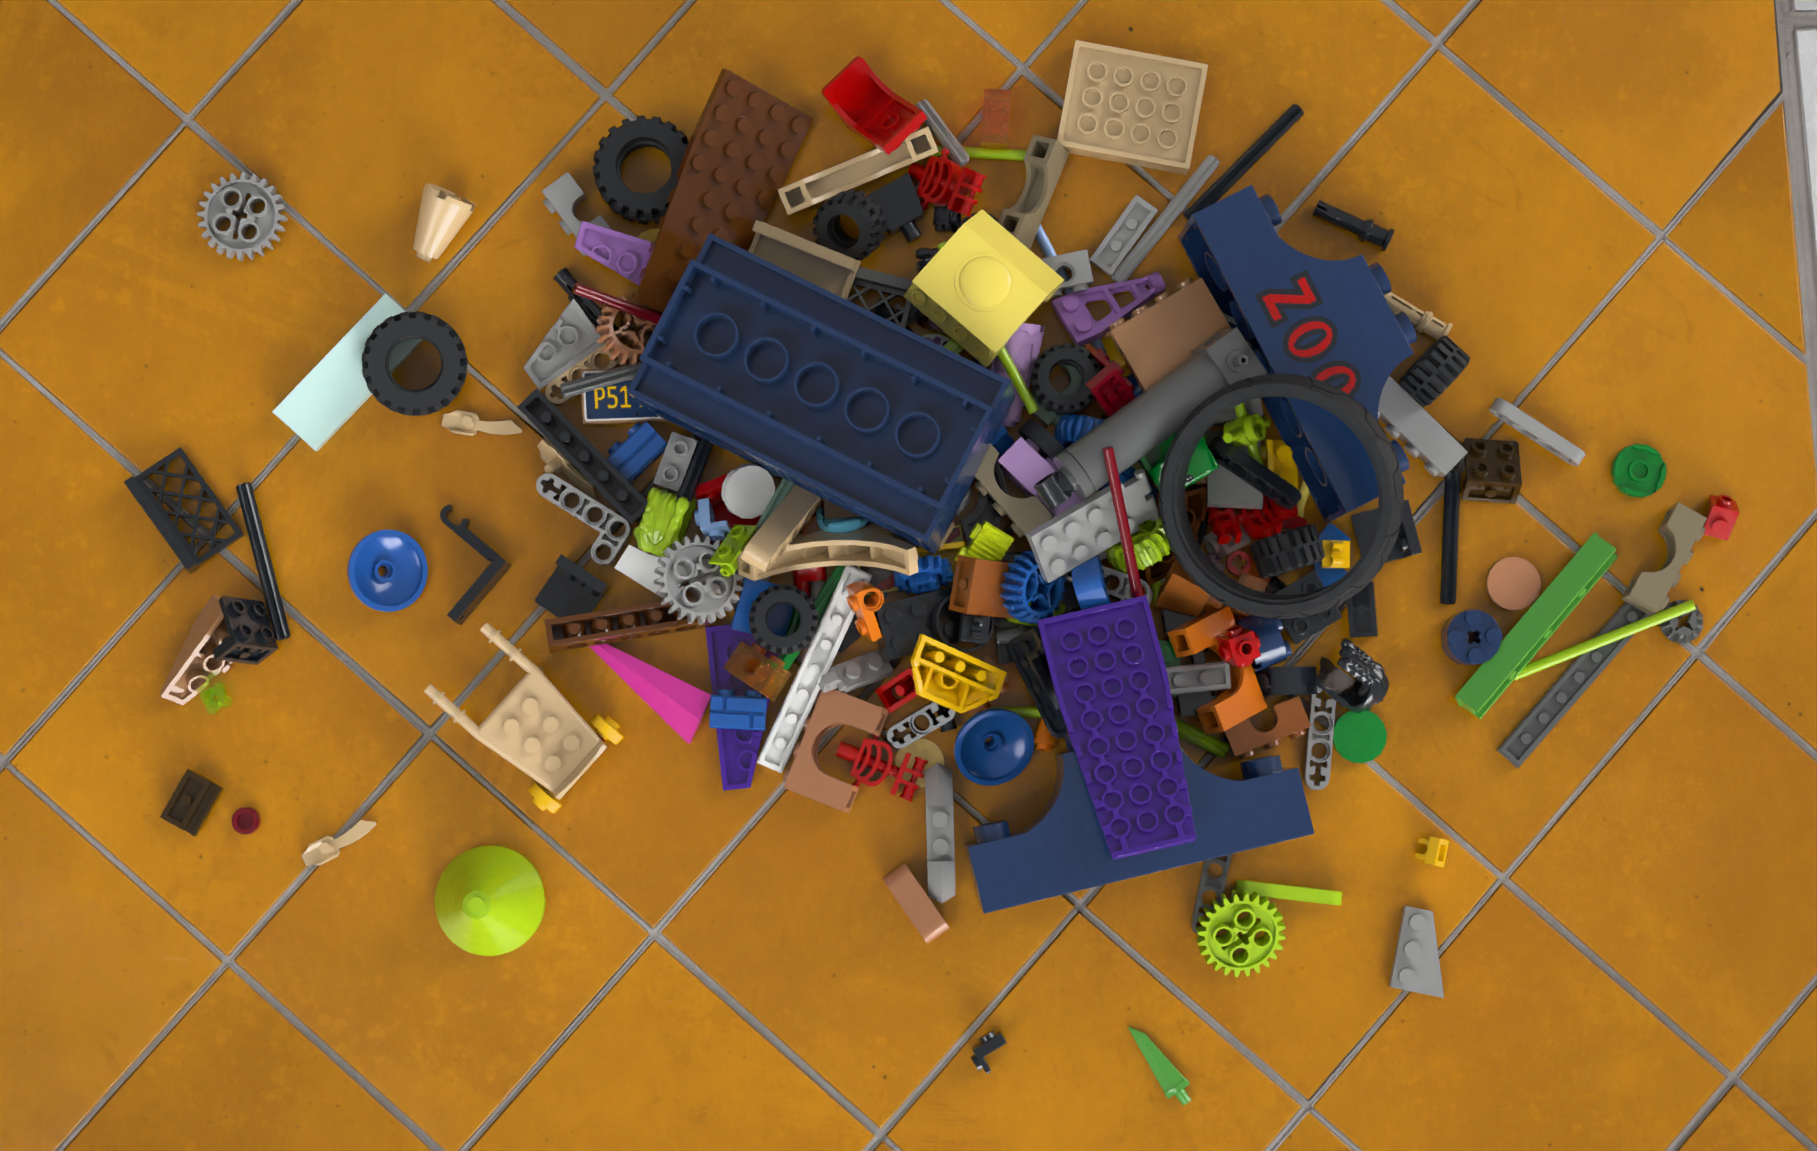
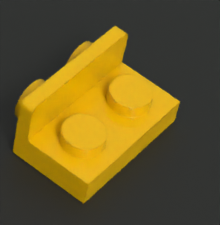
M1264 440L1262 442L1263 446H1260L1264 466L1298 489V470L1292 458L1290 447L1283 440Z

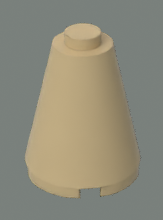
M425 183L413 243V249L417 251L416 256L428 262H431L432 258L438 259L473 213L476 204L464 197L460 201L461 198L456 196V193L434 184Z

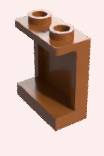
M958 555L949 610L972 615L1015 619L1007 613L1008 609L1003 606L1005 599L1000 596L1004 591L1000 584L1004 583L1006 578L1003 573L1009 571L1008 563L1014 562Z

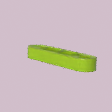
M1236 880L1235 888L1236 894H1242V891L1246 889L1248 895H1252L1256 891L1260 897L1267 896L1269 898L1340 906L1343 893L1334 890L1247 880Z

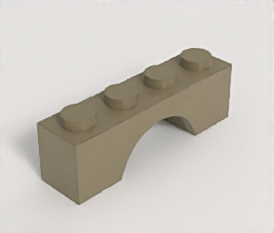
M1033 135L1024 157L1026 182L1023 192L1015 205L1010 208H1003L998 221L1002 227L1029 250L1069 155V152L1057 140Z
M991 444L975 475L977 481L974 483V486L983 496L989 494L995 501L992 507L1001 517L1004 515L1008 516L1013 522L1010 527L1019 538L1023 535L1027 538L1026 533L1053 518V515L1036 495L1029 498H1015L1007 495L1000 489L994 476V466L999 453Z
M1680 502L1669 507L1658 528V532L1662 535L1667 547V557L1663 567L1658 572L1642 571L1634 575L1621 599L1648 615L1662 611L1669 601L1667 594L1670 588H1674L1681 578L1679 571L1682 565H1686L1694 553L1691 550L1694 542H1698L1706 530L1703 525L1707 518Z

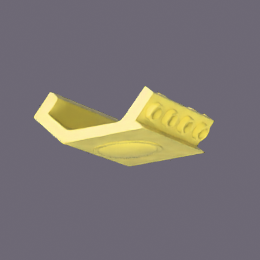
M982 209L957 230L911 281L913 283L904 297L981 364L987 367L1043 301L1047 302L1051 299L1064 279Z

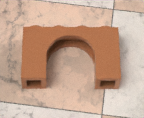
M835 689L825 693L820 690L813 704L815 705L812 716L809 715L804 723L803 730L806 731L804 737L795 746L792 767L789 766L784 774V788L843 812L850 813L859 787L836 779L823 770L818 758L820 741L829 730L841 725L853 726L880 736L889 712L882 707Z

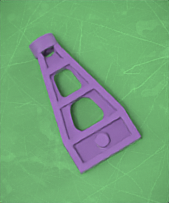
M1154 272L1139 279L1091 287L1086 291L1071 292L1053 300L1052 308L1073 343L1083 346L1103 337L1111 331L1109 325L1122 317L1125 320L1132 315L1134 310L1148 303L1155 295L1164 292L1165 284L1161 275L1158 272ZM1130 291L1135 300L1120 308L1113 295ZM1104 300L1110 307L1111 313L1102 320L1095 321L1085 305L1088 302Z

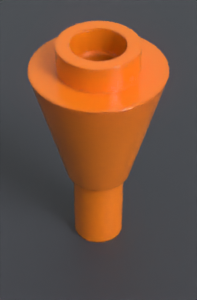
M1041 718L1034 735V746H1037L1036 750L1052 752L1053 748L1058 747V740L1050 734Z

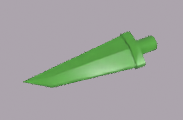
M1128 1027L1167 1099L1175 1095L1183 1106L1190 1102L1192 1099L1184 1089L1190 1084L1187 1078L1177 1070L1145 1033Z

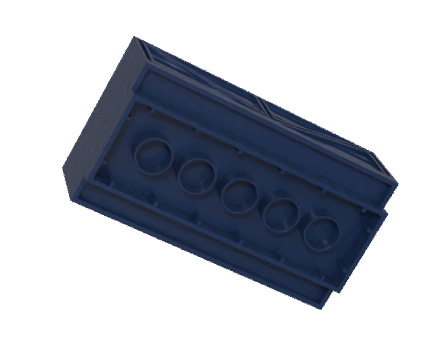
M709 233L696 260H690L639 358L642 364L627 391L644 409L933 554H936L990 445L993 443L1015 400L1014 391L1009 379Z

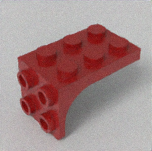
M860 56L855 57L821 91L822 95L848 129L887 155L898 149L901 143L911 133L917 131L927 119V116L921 109L890 90Z

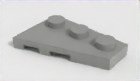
M1404 905L1389 987L1444 998L1433 911Z

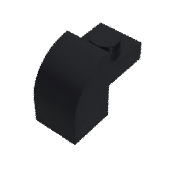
M1270 667L1257 672L1254 671L1263 696L1317 694L1315 681L1317 676L1316 667Z

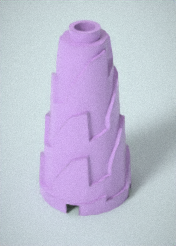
M1023 323L1004 346L1029 389L1032 370L1042 343L1044 326ZM996 356L991 363V371L1011 381L1001 361ZM1011 381L1015 400L1002 425L1015 427V422H1020L1024 403Z

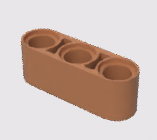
M905 863L882 878L927 944L950 929Z

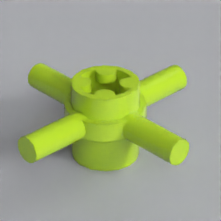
M1241 403L1234 407L1237 415L1236 419L1224 424L1223 440L1226 443L1233 444L1235 447L1244 445L1248 449L1249 456L1264 465L1257 443L1265 438L1266 428L1271 424L1270 419L1267 417L1261 418L1258 414L1250 415L1246 411L1245 404Z

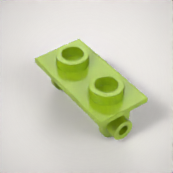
M734 525L710 559L709 564L719 565L721 568L720 573L725 577L734 575L738 568L737 557L753 537L757 526Z

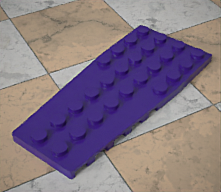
M1144 595L1037 620L1057 703L1111 858L1116 860L1195 841L1196 833L1192 818L1193 814L1187 790L1188 786L1184 773L1168 674L1147 596Z

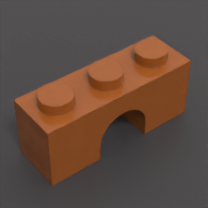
M1294 696L1270 706L1274 722L1272 727L1266 732L1257 731L1252 726L1249 718L1222 732L1225 742L1229 745L1231 756L1236 757L1239 755L1240 760L1255 755L1254 749L1263 745L1266 750L1280 745L1279 739L1288 735L1291 740L1305 735V729L1311 727L1300 697Z

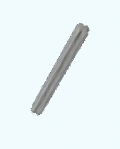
M1208 155L1112 274L1111 278L1114 282H1123L1130 277L1219 166L1220 162L1212 155Z

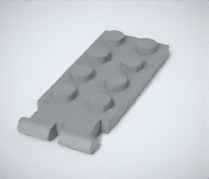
M1144 469L1135 470V477L1121 483L1131 535L1140 530L1138 525L1148 519L1155 521L1161 517L1154 496L1147 495L1151 492V487ZM1110 486L1026 533L1044 581L1050 583L1121 541Z

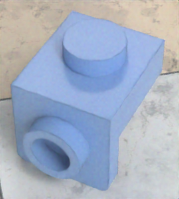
M709 498L698 500V510L694 511L697 527L700 526L704 538L709 536L711 541L724 540L731 530L728 522H715L714 508Z

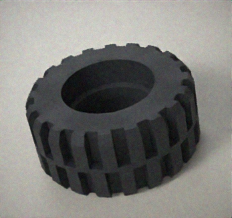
M645 115L637 116L635 121H630L629 118L622 120L623 125L618 128L615 125L608 130L609 135L607 138H601L599 141V151H595L593 158L595 161L593 175L603 200L610 206L613 212L617 215L621 214L624 219L630 222L637 220L639 224H648V221H654L657 224L661 216H665L670 203L667 199L671 189L674 190L679 177L676 175L689 141L682 130L678 131L673 123L669 121L664 123L660 117L652 116V119H646ZM644 147L657 148L663 151L671 162V176L663 187L651 193H637L630 190L624 184L621 177V166L625 158L633 151Z
M419 311L402 312L398 315L390 316L380 325H377L366 340L361 359L362 374L366 381V386L376 400L396 413L410 416L432 414L449 405L461 391L467 376V355L459 335L448 323L439 317ZM410 338H420L430 342L437 349L441 358V370L437 379L430 386L420 390L402 387L394 380L389 370V358L392 350L397 344Z

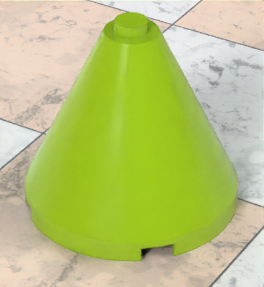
M488 845L467 850L452 860L440 876L435 892V911L438 922L446 936L454 944L467 952L482 956H496L511 952L522 946L533 936L543 919L546 899L542 878L535 866L525 856L513 849Z

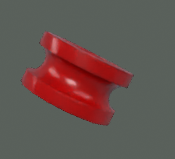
M1235 551L1226 559V568L1234 576L1245 574L1251 567L1250 556L1243 551ZM1234 556H1239L1240 560H1245L1246 565L1241 567L1243 570L1238 571L1236 566L1231 565V560H1235Z

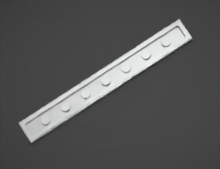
M845 566L759 754L757 763L779 773L783 772L821 689L818 685L821 676L828 673L854 617L855 611L853 612L847 603L846 597L849 594L846 586L859 581L870 582L872 574L854 566Z

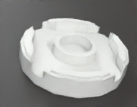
M742 464L727 474L722 485L721 495L729 512L741 518L752 519L763 514L775 493V485L772 476L767 470L755 464Z

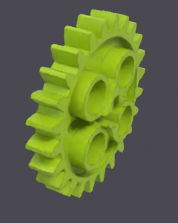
M1246 889L1242 891L1241 896H1237L1235 890H1232L1231 898H1227L1222 893V902L1220 903L1214 899L1211 900L1214 908H1204L1207 917H1199V922L1203 926L1196 927L1197 934L1200 935L1196 938V941L1201 946L1199 948L1201 955H1206L1204 957L1206 963L1210 964L1213 962L1212 965L1215 971L1222 967L1223 973L1226 976L1230 970H1233L1235 977L1239 976L1241 970H1244L1248 977L1252 968L1257 973H1260L1259 965L1261 964L1270 967L1267 959L1270 957L1277 960L1278 957L1274 950H1283V946L1279 941L1286 939L1282 930L1286 929V926L1281 921L1283 917L1280 911L1276 912L1277 907L1274 902L1269 904L1267 896L1259 900V895L1256 891L1249 897ZM1249 912L1245 918H1237L1240 913ZM1227 929L1224 935H1216L1219 930ZM1266 931L1262 937H1254L1257 932ZM1244 948L1242 953L1238 955L1233 954L1236 949Z

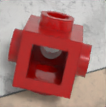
M1234 626L1227 629L1226 633L1216 636L1219 645L1218 651L1225 663L1242 668L1251 665L1253 659L1261 657L1259 651L1261 647L1260 640L1253 630L1243 628L1242 626Z

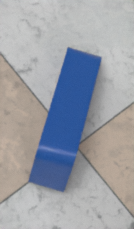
M1098 555L1071 570L1073 586L1081 610L1111 603L1105 586L1102 564Z

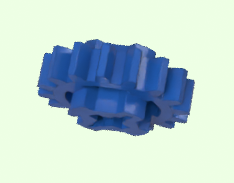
M925 555L922 558L918 556V573L910 576L893 571L895 587H898V591L905 590L906 594L912 592L913 594L920 595L923 592L937 591L941 589L940 586H948V581L953 580L952 564L948 563L947 558L941 560L940 556Z

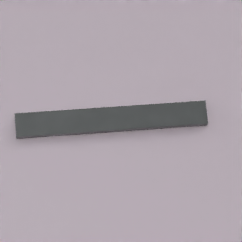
M1624 602L1593 638L1651 615ZM1634 634L1577 656L1496 751L1513 766L1519 768Z

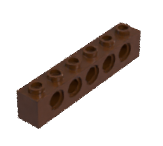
M695 596L686 597L689 602L695 603ZM662 601L544 620L550 653L713 627V623L710 624L706 618L705 623L699 625L697 618H695L694 622L688 624L686 615L678 620V611L675 610L669 614L668 610L671 605L669 603L661 605Z

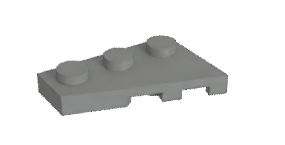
M572 298L523 366L539 390L603 345L597 343V339L601 335L595 333V327L574 298Z

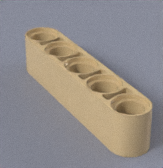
M795 485L748 542L742 553L741 560L767 573L818 510L824 499Z

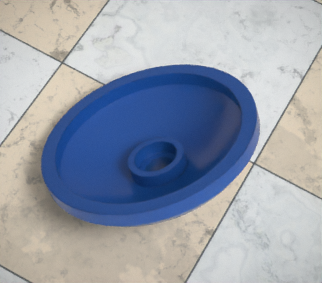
M396 530L375 531L362 538L352 550L347 566L348 581L355 596L367 607L382 612L398 611L414 603L423 592L428 576L427 560L420 545L409 535ZM380 566L385 569L383 576H380L378 573Z
M1002 708L988 709L971 717L958 732L954 743L955 762L961 773L974 783L986 786L1003 784L1018 776L1028 765L1034 750V736L1028 723L1016 712ZM988 737H992L989 742H985Z

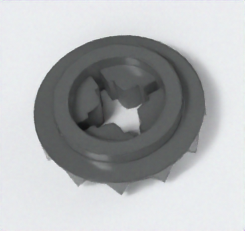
M1688 600L1673 601L1666 605V607L1663 610L1684 603ZM1695 605L1696 610L1680 616L1684 617L1689 614L1686 620L1689 628L1685 626L1676 628L1679 622L1677 617L1660 623L1661 631L1667 639L1675 643H1688L1699 637V633L1704 627L1702 619L1704 615L1700 613L1697 605Z

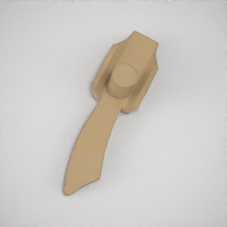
M459 410L443 414L441 425L452 433L468 436L476 435L477 431L497 435H512L523 432L512 420L479 421L476 413Z
M546 437L543 438L537 447L540 450L541 459L547 464L544 467L545 472L551 474L555 472L558 474L563 471L577 488L592 499L597 500L598 498L592 483L569 464L570 462Z
M360 820L350 830L336 839L326 836L310 844L306 852L301 855L306 866H320L338 857L340 854L339 848L361 839L377 825V822Z

